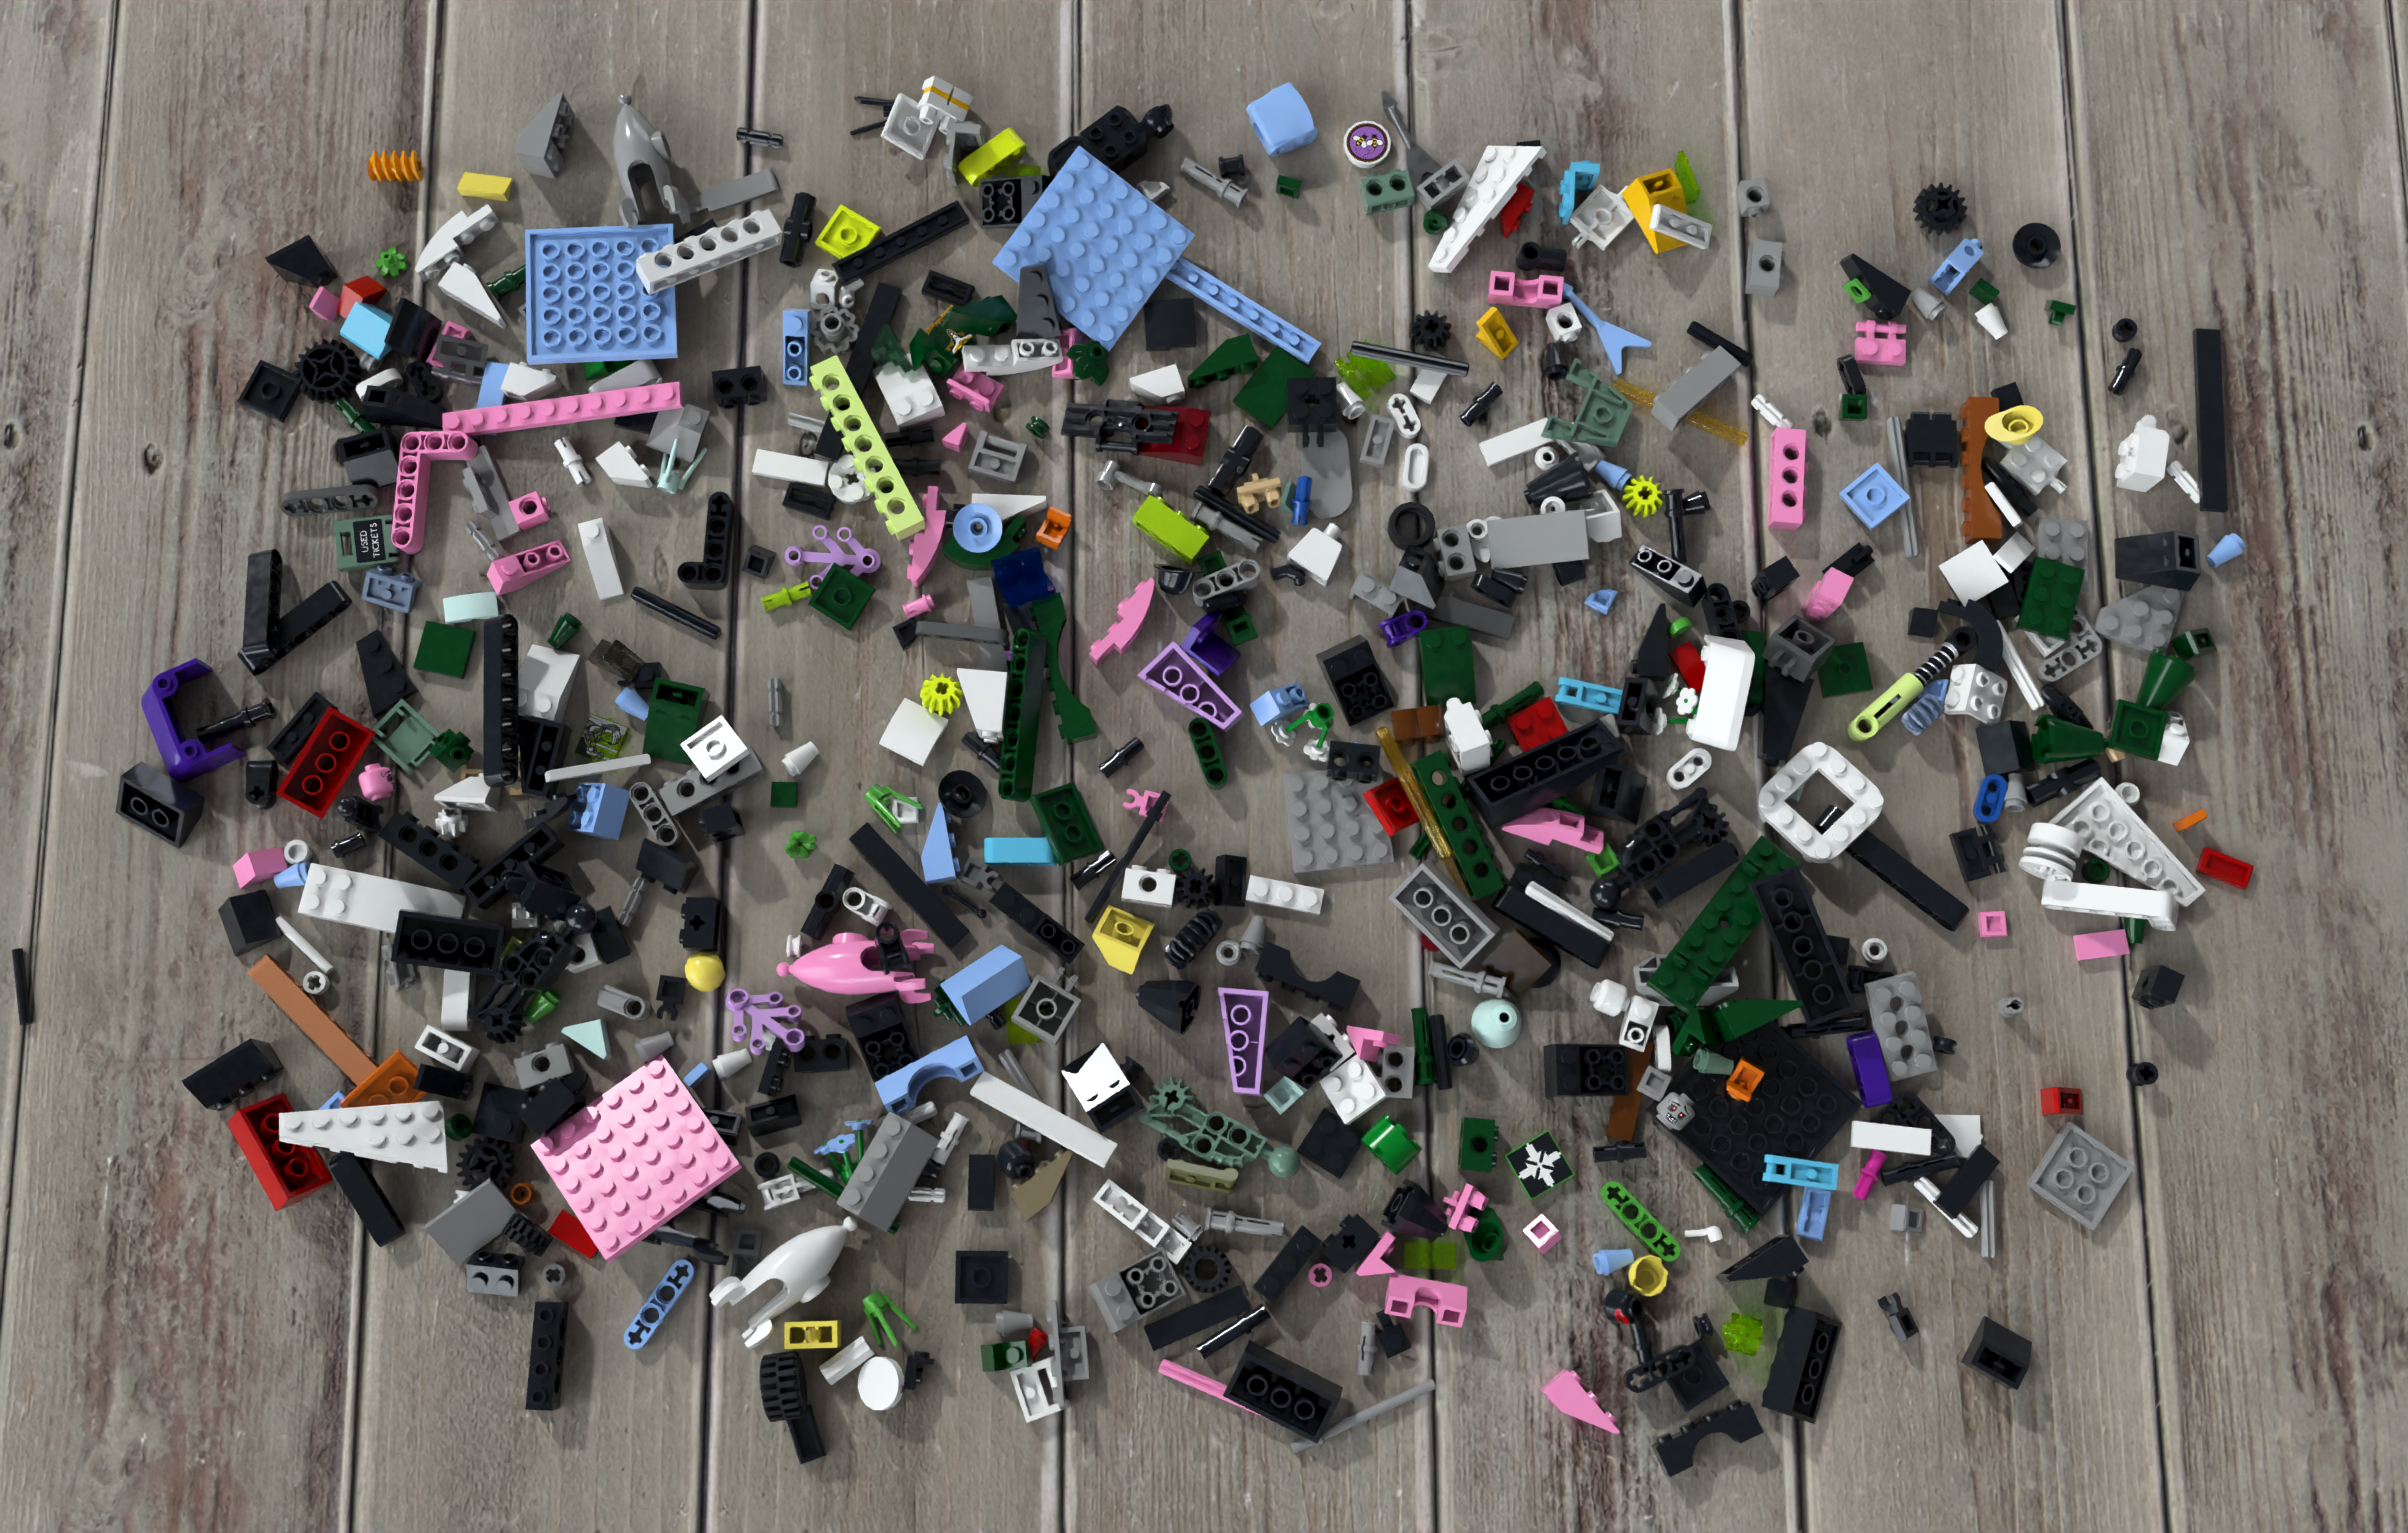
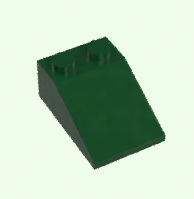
M1469 625L1419 631L1417 643L1426 706L1441 705V708L1447 707V701L1456 697L1462 704L1468 702L1476 704L1473 653Z
M1735 998L1716 1006L1717 1012L1711 1015L1723 1041L1727 1042L1777 1019L1804 1004L1802 1000L1743 999L1736 1002Z

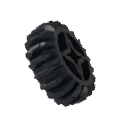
M323 339L321 345L313 341V348L311 349L305 346L306 353L304 355L298 354L301 362H294V366L298 369L293 371L294 376L297 378L295 383L298 387H301L300 391L307 395L310 400H316L320 404H324L327 401L333 405L335 398L339 400L343 395L351 397L349 391L350 389L355 390V382L362 381L358 374L363 372L359 366L360 359L355 356V352L348 348L345 343L341 342L339 344L334 339L330 343ZM343 360H344L345 368H344V373H343V375H341V374H340V370H341V368H342L341 363H342ZM313 368H314V369H315V375H314V377H313V378H314V381H313V383H312L311 374H312V370H313Z
M1206 907L1192 917L1164 950V957L1167 959V962L1178 970L1189 965L1222 927L1223 920L1219 918V915L1214 910L1212 911Z

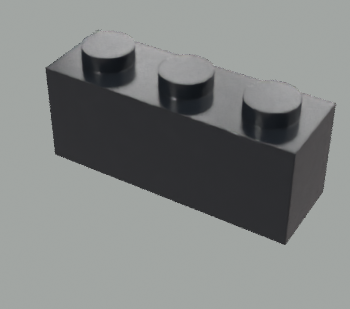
M1300 1225L1254 1283L1253 1287L1274 1304L1323 1241L1306 1227Z

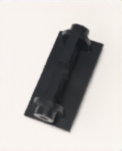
M1858 542L1826 567L1822 573L1825 574L1833 567L1854 578L1875 561L1871 556L1873 549L1869 545L1863 546Z

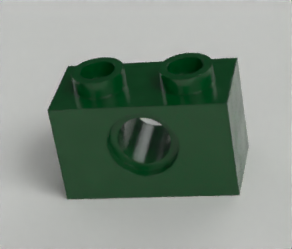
M1470 1117L1461 1118L1458 1170L1489 1173L1492 1171V1167H1496L1497 1152H1493V1142L1498 1141L1499 1126H1495V1120ZM1475 1138H1481L1485 1142V1149L1481 1153L1473 1149L1472 1143Z

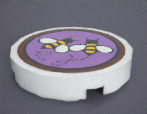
M1361 121L1355 123L1346 132L1343 150L1352 164L1360 168H1372L1386 160L1390 152L1391 140L1388 132L1382 125L1373 121Z

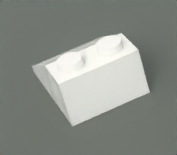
M910 353L873 369L872 373L899 431H906L909 427L910 430L945 415L943 405L924 366L922 365L914 372Z
M532 644L518 672V715L562 723L581 656Z

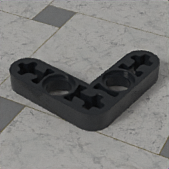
M1911 1092L1899 1094L1891 1103L1887 1104L1868 1121L1870 1123L1883 1124L1882 1116L1885 1113H1890L1895 1118L1894 1125L1902 1126L1907 1122L1910 1127L1920 1128L1918 1121L1922 1116H1926L1931 1120L1932 1125L1930 1129H1932V1133L1938 1128L1940 1132H1937L1936 1135L1940 1139L1947 1138L1948 1140L1946 1142L1948 1148L1939 1149L1937 1147L1939 1145L1938 1139L1935 1136L1931 1137V1150L1935 1154L1946 1155L1955 1149L1956 1143L1953 1135L1920 1098ZM1903 1098L1906 1100L1912 1099L1913 1102L1910 1104L1912 1109L1906 1108L1900 1114L1892 1109L1893 1106L1895 1109L1903 1106Z

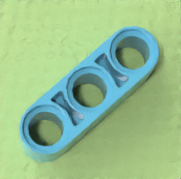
M995 837L984 839V863L989 866L1057 865V860L1047 838Z

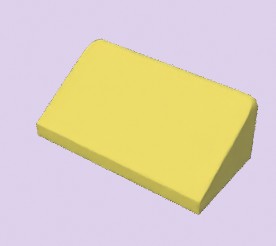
M465 172L458 184L457 190L462 196L509 202L513 179Z

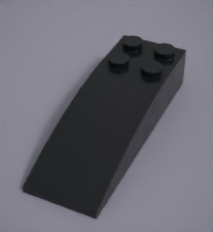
M1600 719L1594 720L1466 778L1470 799L1490 826L1495 829L1537 810L1566 794L1624 752V747Z
M1798 865L1749 883L1796 1000H1802L1804 1004L1799 1009L1806 1026L1809 1028L1857 1010V1006Z

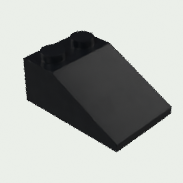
M1791 1234L1777 1235L1715 1277L1718 1281L1728 1282L1780 1276L1787 1277L1789 1275L1794 1277L1805 1270L1803 1265L1808 1263L1809 1260Z

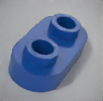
M1991 774L1980 782L1973 806V815L1977 821L1988 824L2000 816L2007 792V783L2002 776ZM1989 784L1995 787V792L1989 790ZM1983 807L1988 809V815L1982 813Z

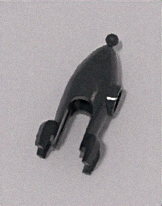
M722 1192L713 1193L709 1199L701 1197L687 1207L728 1218L729 1212L744 1215L746 1211V1205L741 1203L742 1201ZM676 1216L641 1240L661 1246V1243L664 1242L690 1247L693 1254L705 1263L727 1265L729 1262V1256L724 1255V1252L716 1250L719 1244H716L715 1241L676 1230L674 1225Z

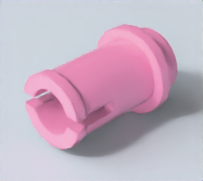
M922 594V598L902 605L908 619L927 611L931 613L932 609L936 608L930 594L926 596Z

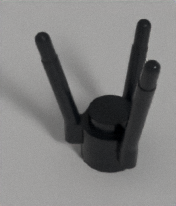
M855 96L854 98L861 104L883 106L884 117H889L895 100ZM887 120L852 130L850 135L884 127Z

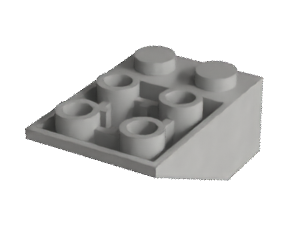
M559 92L521 132L515 153L526 171L530 174L556 179L557 172L562 169L563 151L569 145V130L575 124V114L563 92Z
M1163 1247L1088 1286L1111 1333L1186 1295Z

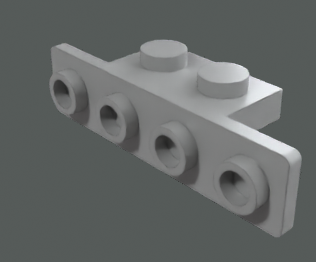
M482 445L478 447V453L474 458L465 460L468 467L462 470L465 477L463 484L466 490L472 494L474 499L472 506L476 513L488 518L497 539L504 541L520 533L521 528L514 518L508 503L510 501L488 448Z
M1052 1300L1051 1307L1046 1308L1047 1322L1048 1324L1052 1323L1053 1334H1049V1348L1055 1352V1360L1051 1361L1052 1377H1057V1387H1053L1054 1404L1059 1403V1408L1062 1410L1066 1409L1064 1383L1090 1380L1085 1326L1060 1328L1058 1303L1056 1300Z

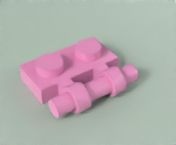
M1875 320L1856 323V331L1865 332V337H1857L1855 340L1856 363L1903 366L1906 363V340L1896 339V334L1906 333V324H1897L1896 321L1876 323ZM1874 333H1886V339L1874 338Z

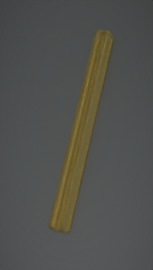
M1619 378L1614 380L1612 387L1624 397L1653 408L1655 404L1653 400L1657 396L1656 394ZM1696 411L1684 421L1739 446H1743L1748 438V433Z
M1387 726L1378 728L1375 735L1441 861L1449 859L1453 852Z

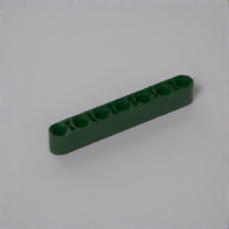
M1025 628L1018 629L1013 638L998 784L999 796L1004 800L1026 802L1029 800L1032 792L1047 638L1044 633Z

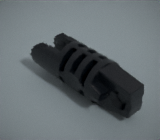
M2043 684V687H2041V697L2045 699L2049 709L2057 718L2093 730L2094 727L2083 710L2066 693L2062 694L2052 684Z

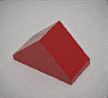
M368 275L344 284L337 313L347 319L355 302L376 305L387 292V289Z
M2065 1087L2040 1089L2042 1115H2083L2081 1089Z

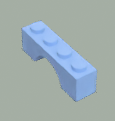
M967 1035L937 1051H933L929 1055L908 1064L906 1067L885 1076L883 1079L875 1082V1086L887 1111L899 1116L916 1107L917 1095L921 1088L929 1081L947 1076L953 1077L962 1083L983 1072L984 1068Z

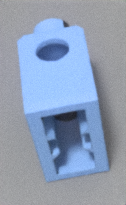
M1964 239L1943 262L1929 282L1948 296L1984 254L1981 250L1983 248L1982 243L1977 239ZM1951 266L1958 270L1956 274L1950 271Z

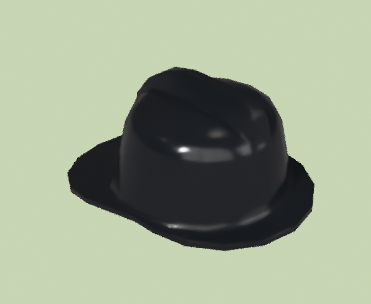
M1166 564L1153 565L1158 569L1160 589L1172 595L1185 593L1195 573H1208L1190 571Z

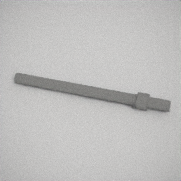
M1430 1379L1326 1427L1318 1444L1304 1437L1291 1443V1449L1295 1454L1311 1446L1315 1448L1324 1444V1440L1436 1389V1385L1433 1379Z

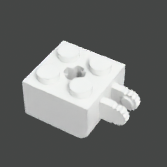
M2147 414L2139 420L2136 426H2134V432L2120 443L2118 455H2121V459L2115 471V478H2118L2117 487L2147 492L2164 478L2170 436L2165 430L2156 429L2155 424L2157 422L2151 414Z
M1457 697L1449 699L1446 703L1447 711L1444 715L1445 742L1462 777L1490 767V757L1493 756L1490 744H1493L1489 731L1484 730L1481 725L1483 720L1479 710H1474L1471 702L1462 704Z

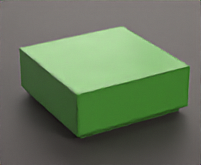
M1608 843L1603 846L1600 854L1592 852L1586 856L1587 861L1598 878L1617 868L1620 864Z

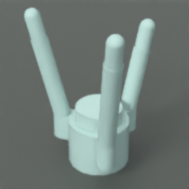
M675 439L669 462L668 454L663 453L657 488L672 494H676L677 489L683 490L686 481L707 452L706 447L701 450L680 480V474L672 471L679 445V439Z

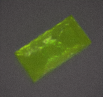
M1404 1242V1269H1456V1243Z

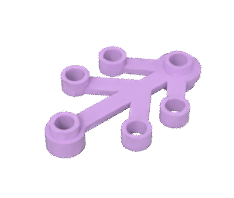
M822 525L815 526L812 534L815 539L821 540L831 553L805 552L798 546H791L785 552V560L793 566H799L804 561L831 563L819 575L816 574L810 578L809 584L813 589H818L813 584V580L819 577L823 581L834 562L842 567L845 564L855 565L850 572L857 577L863 572H875L881 564L878 552L873 549H864L848 527H841L837 531V537L840 541L847 542L856 555L846 554L828 534V529ZM819 528H823L825 531L823 537L816 535V531ZM843 530H848L849 532L847 539L841 537ZM796 551L798 553L797 560L790 558L791 552ZM866 556L872 558V563L868 566L864 564Z
M738 988L730 991L726 997V1007L734 1015V1026L731 1028L733 1040L743 1041L747 1038L744 1013L752 1018L750 1050L755 1055H761L766 1051V1043L763 1039V1026L781 1038L789 1051L798 1052L804 1047L805 1036L803 1031L796 1028L787 1030L773 1020L787 1018L790 1022H798L802 1018L801 1008L798 1005L781 1008L783 996L779 992L750 996L744 989ZM779 999V1001L773 1002L772 1000ZM768 1004L772 1009H758L755 1005ZM737 1031H743L741 1034H736ZM758 1044L762 1045L761 1047H758V1048L754 1047L755 1045H758Z

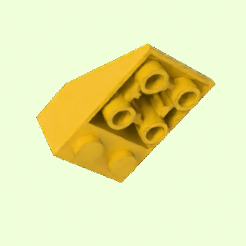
M1672 168L1636 178L1622 193V196L1654 252L1659 254L1687 245L1688 243L1649 229L1653 207L1656 204H1661L1688 215L1683 187Z

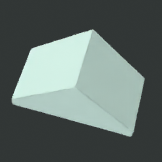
M594 1020L564 1027L561 1031L602 1059L610 1061L612 1058L606 1021Z

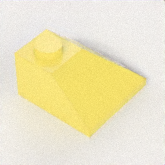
M1108 905L1092 937L1110 966L1132 975L1155 924Z

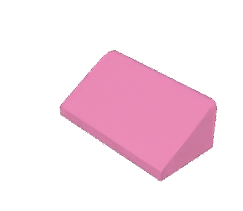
M1076 328L1063 329L1061 336L1054 337V339L1059 338L1063 361L1052 366L1053 378L1073 379L1075 361L1068 358L1066 352L1074 344H1084V333Z

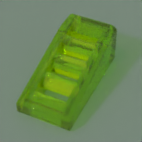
M1682 150L1678 152L1674 161L1675 175L1683 187L1685 203L1689 205L1697 201L1701 191L1687 156Z

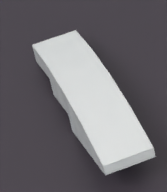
M1110 1179L1106 1181L1093 1198L1095 1202L1158 1250L1163 1247L1167 1257L1176 1265H1179L1193 1246L1190 1241Z

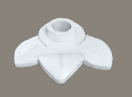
M1490 516L1484 521L1474 519L1466 525L1472 553L1483 563H1488L1490 559L1487 521L1502 519L1500 517ZM1473 529H1479L1481 535H1474Z

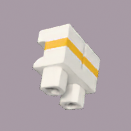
M935 75L925 80L922 87L924 93L917 105L921 109L919 120L931 125L934 123L935 118L940 119L939 130L947 135V131H951L952 122H964L973 96L957 87H953V85Z

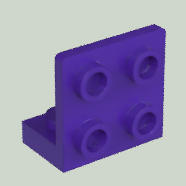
M1216 609V612L1207 613L1192 626L1180 648L1190 657L1195 658L1204 665L1208 671L1221 676L1239 659L1241 653L1214 633L1219 626L1217 620L1221 615V612Z

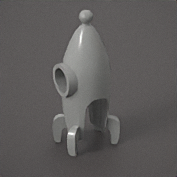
M622 93L618 97V104L622 106V109L617 116L612 141L615 164L626 198L622 200L619 206L621 219L626 229L633 228L634 225H642V223L648 224L641 188L646 182L655 179L663 206L669 209L671 216L674 213L679 215L682 226H688L690 223L688 203L684 198L680 197L678 189L672 186L668 165L673 163V156L668 141L662 131L656 132L649 121L638 110L630 106L632 103L631 96Z

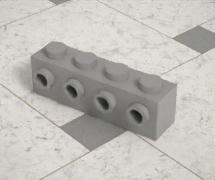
M1720 345L1713 352L1708 350L1702 356L1701 362L1698 365L1693 363L1686 370L1683 378L1677 377L1670 384L1667 392L1661 391L1654 398L1653 402L1655 404L1650 413L1671 432L1735 377L1741 363Z

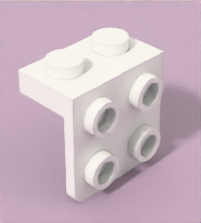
M1978 664L1953 665L1943 704L1945 707L1944 713L1948 715L1968 714L1989 726L1997 724L2000 720L2008 683L2002 677Z

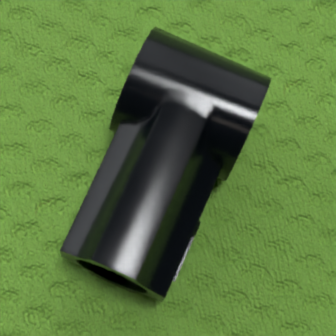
M1527 242L1521 247L1516 258V264L1523 271L1542 269L1563 272L1567 253L1566 250L1540 247L1535 242ZM1524 254H1530L1534 259H1528Z

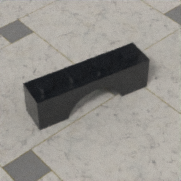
M1266 941L1254 972L1258 973L1257 977L1269 983L1275 980L1282 983L1281 988L1295 993L1296 990L1305 993L1304 997L1310 1001L1318 1003L1319 1000L1327 1002L1329 1003L1328 1008L1342 1013L1343 1010H1349L1360 984V980L1339 971L1323 981L1314 982L1306 980L1293 969L1290 951Z
M1740 1399L1732 1401L1726 1405L1727 1409L1720 1413L1717 1410L1709 1412L1702 1416L1704 1420L1697 1424H1694L1693 1421L1680 1426V1432L1671 1435L1669 1432L1657 1437V1443L1651 1445L1664 1474L1671 1477L1692 1467L1695 1447L1706 1435L1717 1432L1725 1433L1735 1442L1743 1443L1764 1433L1751 1404L1746 1401L1741 1402Z

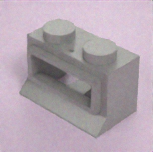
M1360 573L1348 596L1350 600H1353L1355 595L1367 601L1371 609L1378 607L1388 613L1387 619L1395 616L1404 601L1401 595L1388 590L1389 586L1367 573L1364 575Z

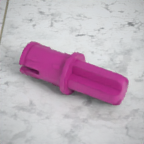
M1871 1150L1864 1168L1859 1171L1861 1175L1852 1192L1854 1197L1863 1201L1867 1200L1875 1181L1880 1179L1878 1174L1885 1159H1887V1155L1877 1150Z

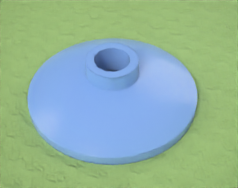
M972 503L963 507L955 516L953 522L955 539L959 545L970 552H986L992 549L1002 536L1003 525L1001 518L989 505ZM979 522L983 525L981 532H977L974 529L975 523Z

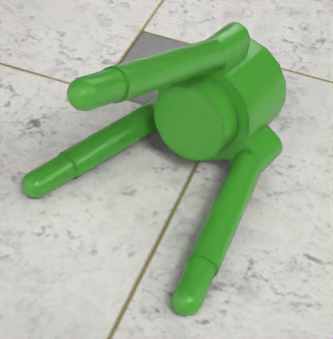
M875 784L867 791L864 799L871 804V807L879 814L893 833L897 834L898 829L894 824L898 828H902V824L886 808L891 802L889 795L919 809H923V805L892 790L887 785L882 788Z
M880 1290L862 1301L865 1306L863 1311L869 1320L878 1346L882 1345V1341L874 1320L877 1317L895 1347L899 1345L883 1315L888 1310L886 1305L914 1331L917 1330V1326L892 1302L888 1294L883 1296Z

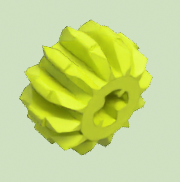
M1643 475L1639 476L1638 481L1632 478L1629 481L1630 485L1624 487L1623 491L1626 494L1623 495L1622 501L1629 502L1625 508L1626 510L1633 508V516H1637L1639 512H1641L1643 518L1647 517L1648 512L1654 515L1657 512V507L1663 505L1661 498L1664 495L1662 491H1658L1661 483L1654 485L1652 483L1653 477H1650L1648 481H1645Z
M943 672L940 678L932 674L930 681L925 680L923 688L920 690L923 707H929L930 714L938 711L940 717L943 711L951 715L953 708L958 709L963 698L960 682H954L953 675L945 678Z

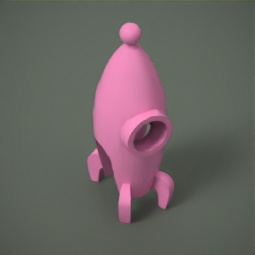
M906 929L900 932L910 961L921 960L920 954L935 953V945L932 943H912L915 940L928 939L929 931ZM857 933L837 934L833 937L832 944L805 954L792 965L781 962L776 968L777 974L781 977L793 974L800 981L829 993L868 995L899 991L901 1000L910 1004L922 1003L932 999L931 992L916 991L926 988L925 978H915V974L911 972L890 971L889 974L885 975L883 971H873L880 965L875 941L868 940L865 936Z

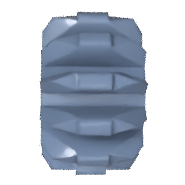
M1926 694L1902 716L1901 722L1909 732L1911 731L1914 735H1920L1944 713L1945 707L1937 697L1935 698L1932 694Z

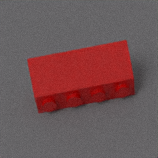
M328 707L275 794L323 819L376 732L339 711Z
M284 1093L238 1110L227 1122L276 1212L300 1202L333 1181L314 1146L307 1147L280 1141L279 1113L294 1112Z

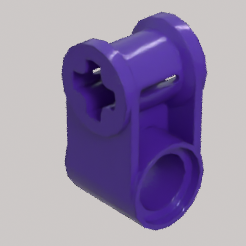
M1413 610L1398 617L1389 618L1381 622L1378 627L1384 632L1387 648H1393L1416 638L1419 631L1426 630L1428 620L1425 613L1420 610ZM1412 619H1419L1423 625L1420 628H1413L1409 622Z

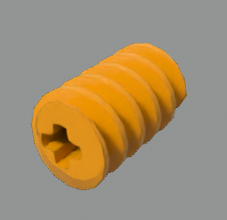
M374 150L372 157L368 161V173L372 182L376 181V179L381 182L386 179L393 182L396 178L399 181H405L406 178L408 181H414L415 178L418 181H422L423 165L415 150H412L411 157H408L406 150L402 151L401 157H398L396 150L392 151L391 157L388 156L386 150H383L382 157H379L378 152Z

